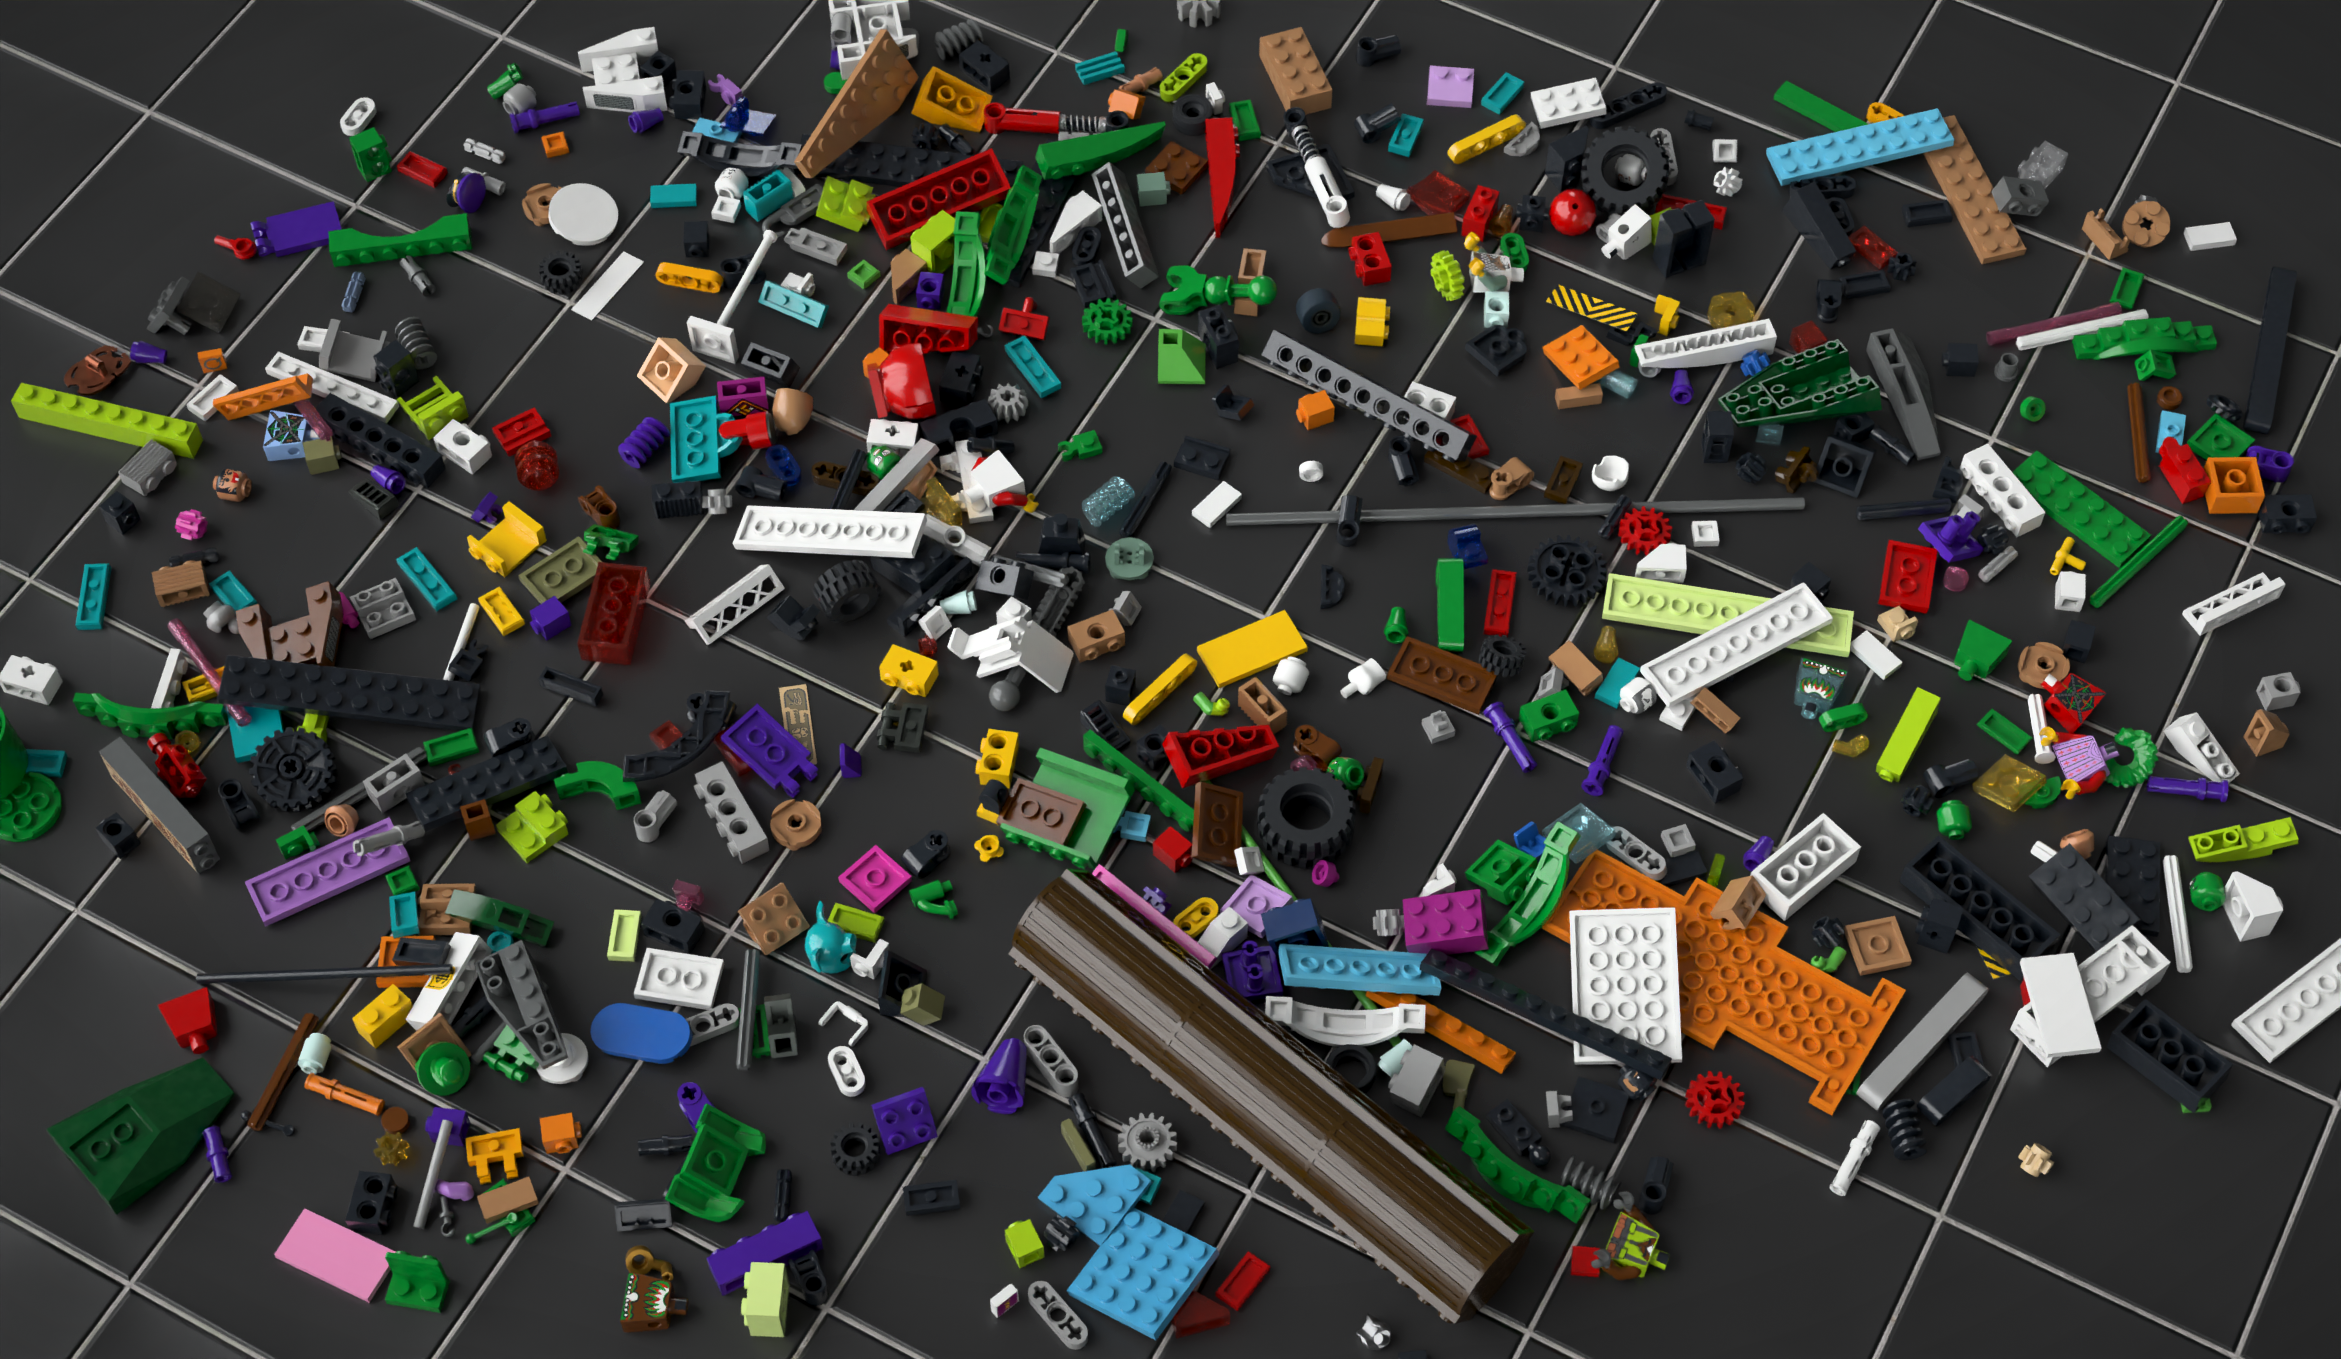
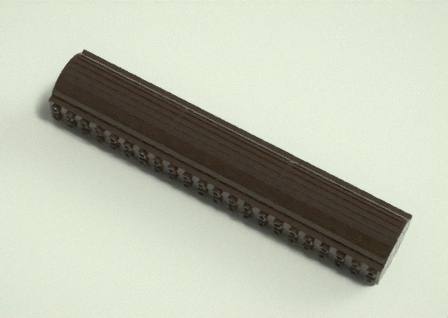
M1066 868L1062 876L1057 877L1045 887L1027 908L1016 927L1012 939L1013 947L1008 953L1015 959L1014 964L1024 971L1028 970L1034 975L1033 979L1041 986H1048L1053 991L1052 995L1057 1000L1063 1003L1067 1002L1072 1006L1071 1010L1075 1015L1089 1020L1092 1023L1091 1027L1093 1030L1101 1035H1107L1111 1039L1110 1043L1120 1051L1125 1050L1130 1054V1060L1137 1066L1148 1069L1151 1072L1150 1076L1152 1079L1160 1084L1165 1083L1171 1088L1170 1093L1179 1100L1184 1099L1191 1105L1189 1108L1193 1113L1200 1117H1206L1211 1122L1210 1126L1215 1131L1221 1134L1225 1133L1231 1138L1230 1143L1234 1147L1247 1151L1251 1155L1250 1159L1260 1167L1265 1166L1272 1172L1270 1175L1275 1181L1288 1185L1292 1189L1291 1193L1301 1201L1306 1200L1313 1206L1312 1211L1316 1215L1329 1219L1333 1223L1332 1227L1343 1236L1348 1235L1354 1240L1353 1244L1363 1253H1370L1376 1258L1374 1262L1380 1268L1386 1271L1390 1270L1397 1276L1395 1279L1398 1283L1406 1288L1411 1287L1418 1293L1417 1298L1422 1303L1428 1306L1432 1305L1439 1311L1438 1315L1444 1321L1456 1324L1471 1320L1476 1312L1493 1297L1508 1279L1524 1255L1530 1242L1529 1239L1535 1232L1092 873L1088 870Z

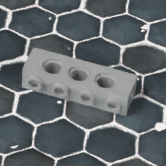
M720 762L696 773L697 784L694 785V789L699 799L704 798L707 802L705 808L710 818H716L718 822L716 827L721 837H727L729 841L727 846L732 856H738L743 864L770 851L765 833L724 763ZM717 793H723L722 795L715 796ZM729 812H734V813L731 814V815H725V814H727V813H729ZM740 831H745L743 834H737Z

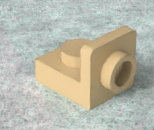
M1900 606L1880 614L1877 619L1893 642L1910 638L1915 633L1918 623L1916 617L1909 619Z

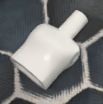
M1370 658L1364 664L1349 672L1348 678L1351 683L1340 690L1344 698L1349 697L1357 690L1363 695H1367L1386 679V674L1381 666L1374 659Z

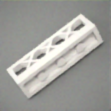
M769 564L760 565L687 618L685 622L690 629H696L706 645H709L785 588ZM767 577L771 579L776 587L769 593L761 591L762 581ZM747 592L755 593L754 604L750 607L742 605L743 595ZM728 606L736 607L735 618L731 621L723 620L724 609ZM709 620L717 621L716 632L708 636L702 625Z
M2262 572L2185 609L2182 615L2201 636L2278 599L2286 584L2280 577L2270 581ZM2262 583V586L2252 590L2254 584ZM2236 593L2243 594V595H2241V596H2239V597L2233 599V595H2234V594H2236ZM2215 603H2222V605L2213 609ZM2196 612L2204 613L2200 615L2198 620L2193 615Z

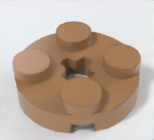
M543 183L533 186L526 192L527 196L522 200L523 210L526 217L533 221L536 226L550 224L548 217L549 205L543 206L542 203L547 202L549 204L552 197L562 187H551V184Z
M2138 202L2130 207L2124 216L2122 223L2124 236L2128 237L2130 243L2143 248L2153 247L2163 241L2169 233L2170 217L2165 208L2158 202ZM2142 219L2151 220L2150 230L2140 227V224L2143 223Z
M2038 642L2035 646L2026 647L2022 651L2018 661L2019 677L2025 683L2044 689L2040 684L2049 674L2060 682L2067 677L2070 670V662L2068 659L2066 660L2063 651L2058 646L2047 642ZM2045 662L2049 669H2043L2039 665Z
M795 799L787 800L779 804L771 815L770 827L774 839L789 850L795 851L811 844L822 832L820 812L809 801L795 802ZM801 820V826L791 827V821L799 822Z

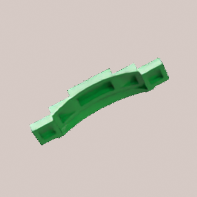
M1025 165L1018 170L1014 185L1008 191L1004 206L997 214L987 244L989 250L985 260L988 262L984 274L1002 285L1008 281L1011 270L1015 268L1021 257L1040 192L1039 185L1042 176Z
M956 211L953 232L955 235L954 267L946 313L976 317L983 303L987 275L984 274L986 256L979 233L981 215L976 212Z
M2170 317L2124 320L2122 326L2099 328L2097 334L2074 335L2072 339L2077 360H2102L2145 354L2150 349L2158 352L2196 353L2200 350H2213L2217 345L2211 325L2192 327L2191 321L2171 322Z
M75 693L73 699L79 714L87 717L97 716L101 725L107 727L119 726L123 735L131 738L152 737L157 733H164L168 739H173L175 731L181 733H200L202 724L216 727L217 725L227 726L228 714L223 704L197 701L170 708H137L112 702L100 693Z
M1557 821L1544 841L1545 848L1530 882L1508 914L1491 931L1487 930L1489 949L1473 951L1477 956L1497 967L1510 946L1515 948L1518 943L1529 938L1547 922L1563 895L1568 878L1569 863L1571 862L1569 854L1581 837L1578 832Z
M1460 1106L1454 1109L1445 1130L1464 1143L1461 1150L1471 1157L1479 1174L1493 1189L1506 1198L1525 1206L1544 1209L1548 1213L1552 1209H1556L1575 1224L1581 1220L1591 1201L1589 1198L1569 1184L1563 1187L1525 1170L1504 1155L1487 1138L1479 1127L1480 1120Z

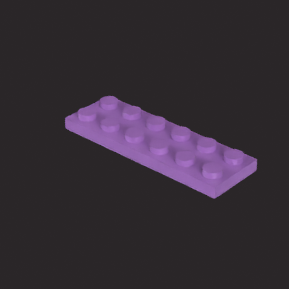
M390 817L245 881L265 927L410 862L404 845H392L362 856H358L353 850V842L355 840L391 830L394 825Z

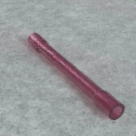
M2113 302L2097 306L2093 309L2011 328L2006 327L1986 333V339L1989 345H1995L2025 335L2119 315L2122 309L2119 302Z
M180 619L171 620L167 628L177 642L183 646L218 694L222 678L192 639L190 632ZM225 704L228 712L240 727L246 726L251 722L252 717L244 706Z

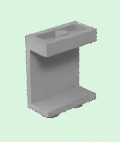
M331 319L319 354V369L375 382L378 373L375 370L376 363L373 356L390 344L387 341V331H382L380 340L341 332L340 320Z

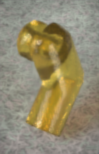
M1862 734L1856 736L1848 743L1835 739L1832 751L1856 757L1867 750L1869 740L1867 736Z

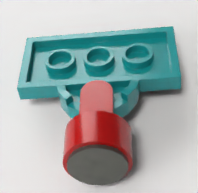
M716 395L670 403L671 474L673 483L721 478L720 458L733 453L739 445H750L753 450L773 447L776 444L775 425L773 417L768 411L747 414L745 419L735 420L732 414H719V404Z

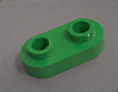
M1516 233L1503 235L1500 243L1502 256L1509 257L1511 267L1524 268L1525 272L1528 269L1529 257L1523 238Z

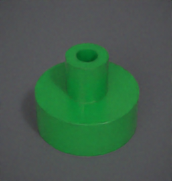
M2034 396L2027 397L2020 407L2022 417L2033 422L2040 420L2046 410L2044 401Z

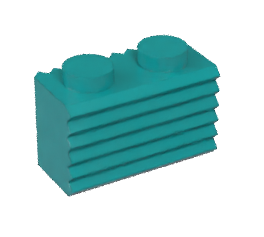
M776 170V172H772V175L761 179V182L754 184L747 191H743L746 212L757 222L794 198L792 182L780 170Z

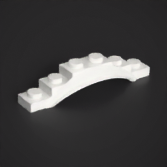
M1266 996L1265 1014L1280 1026H1289L1291 1031H1296L1312 1041L1335 1047L1345 1044H1355L1363 1047L1397 1037V1034L1400 1032L1424 1034L1426 1005L1399 1003L1398 1007L1386 1009L1340 1010L1303 1004L1293 1001V997Z

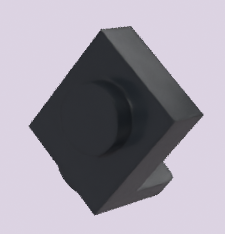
M1225 384L1212 398L1220 417L1239 421L1254 406L1251 398L1233 395L1230 386Z

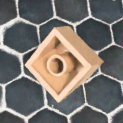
M658 337L637 377L665 403H671L696 385L706 365L677 339Z

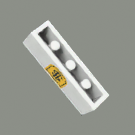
M455 932L449 943L451 948L445 964L453 965V973L449 975H431L406 1017L407 1022L416 1031L438 1013L442 1014L449 1024L452 1023L478 977L474 962L489 956L492 952V949L480 936Z

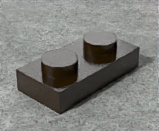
M1560 456L1544 491V497L1567 504L1582 471L1583 463Z
M1374 757L1372 765L1366 766L1363 779L1366 780L1365 787L1360 786L1356 799L1360 801V812L1370 813L1383 773L1384 759Z

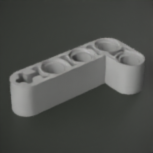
M845 13L833 15L831 22L832 50H837L838 45L858 43L856 29L852 28L851 17ZM902 28L903 36L916 35L918 54L919 33L911 28Z

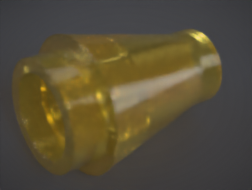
M1610 626L1601 629V634L1594 648L1596 659L1602 663H1611L1618 656L1616 630Z

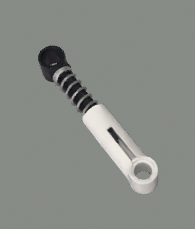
M1299 107L1290 108L1283 115L1287 134L1295 140L1298 150L1301 152L1303 161L1306 163V173L1327 216L1328 223L1334 228L1343 227L1350 220L1347 202L1343 198L1325 158L1318 154V149H1315L1316 144L1313 143L1314 139L1311 138L1304 110Z

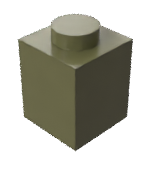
M331 436L303 442L306 463L311 475L340 469L338 459H342L339 445H334Z
M922 983L905 989L902 996L900 1014L923 1026L936 1022L942 1018L945 996Z

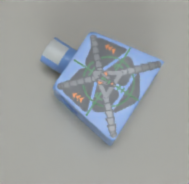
M270 410L263 444L268 461L305 457L303 442L323 438V431L312 429L308 417L304 415Z

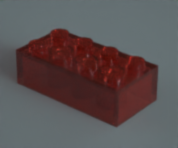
M598 562L577 643L582 660L624 665L631 664L651 584L647 567Z

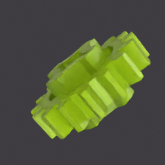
M1448 250L1435 253L1432 256L1433 262H1431L1433 267L1431 269V276L1434 279L1435 288L1439 292L1441 291L1442 297H1446V301L1461 298L1463 296L1462 290H1464L1462 284L1464 283V276L1462 275L1459 262L1454 260L1453 254L1450 255Z

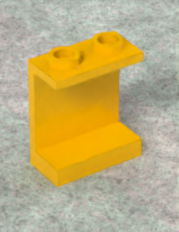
M510 501L502 507L505 519L480 541L472 535L467 537L471 555L477 560L482 559L492 572H499L504 577L547 541L543 526Z

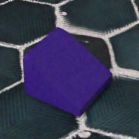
M841 743L839 745L840 767L843 778L860 777L862 775L860 754L845 743Z

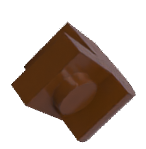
M485 799L460 807L471 842L496 834Z

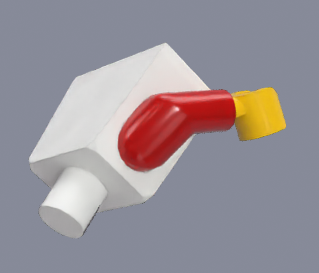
M999 450L989 457H979L970 473L972 487L964 491L965 498L970 504L982 498L990 508L1015 505L1023 507L1029 513L1036 510L1039 503L1033 502L1035 499L1034 494L1029 493L1027 496L1025 495L1024 480Z

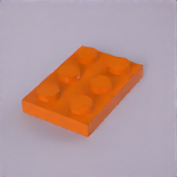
M1583 325L1542 347L1544 354L1579 390L1620 368L1618 360Z

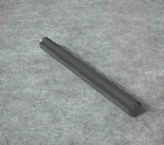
M417 747L407 754L416 766L427 759V755L421 747ZM363 781L291 826L292 831L304 825L309 833L325 823V812L329 807L342 804L352 806L367 797L368 794Z

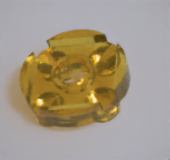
M1727 292L1712 297L1707 317L1709 323L1715 329L1717 327L1725 328L1753 322L1755 308L1744 292ZM1733 311L1735 312V316H1731L1730 313L1726 312Z

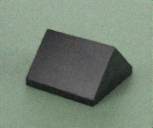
M889 950L885 951L878 994L880 1015L906 1017L900 1014L904 990L921 983L926 985L928 970Z

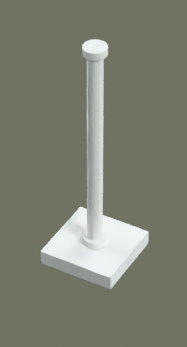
M771 230L764 232L762 243L717 324L690 316L687 321V327L693 351L730 363H736L739 354L734 329L726 327L769 247L777 240L775 232Z

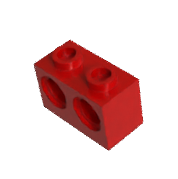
M1379 232L1352 237V247H1349V256L1351 261L1354 260L1356 263L1355 272L1357 278H1361L1363 285L1368 286L1391 281L1392 266Z

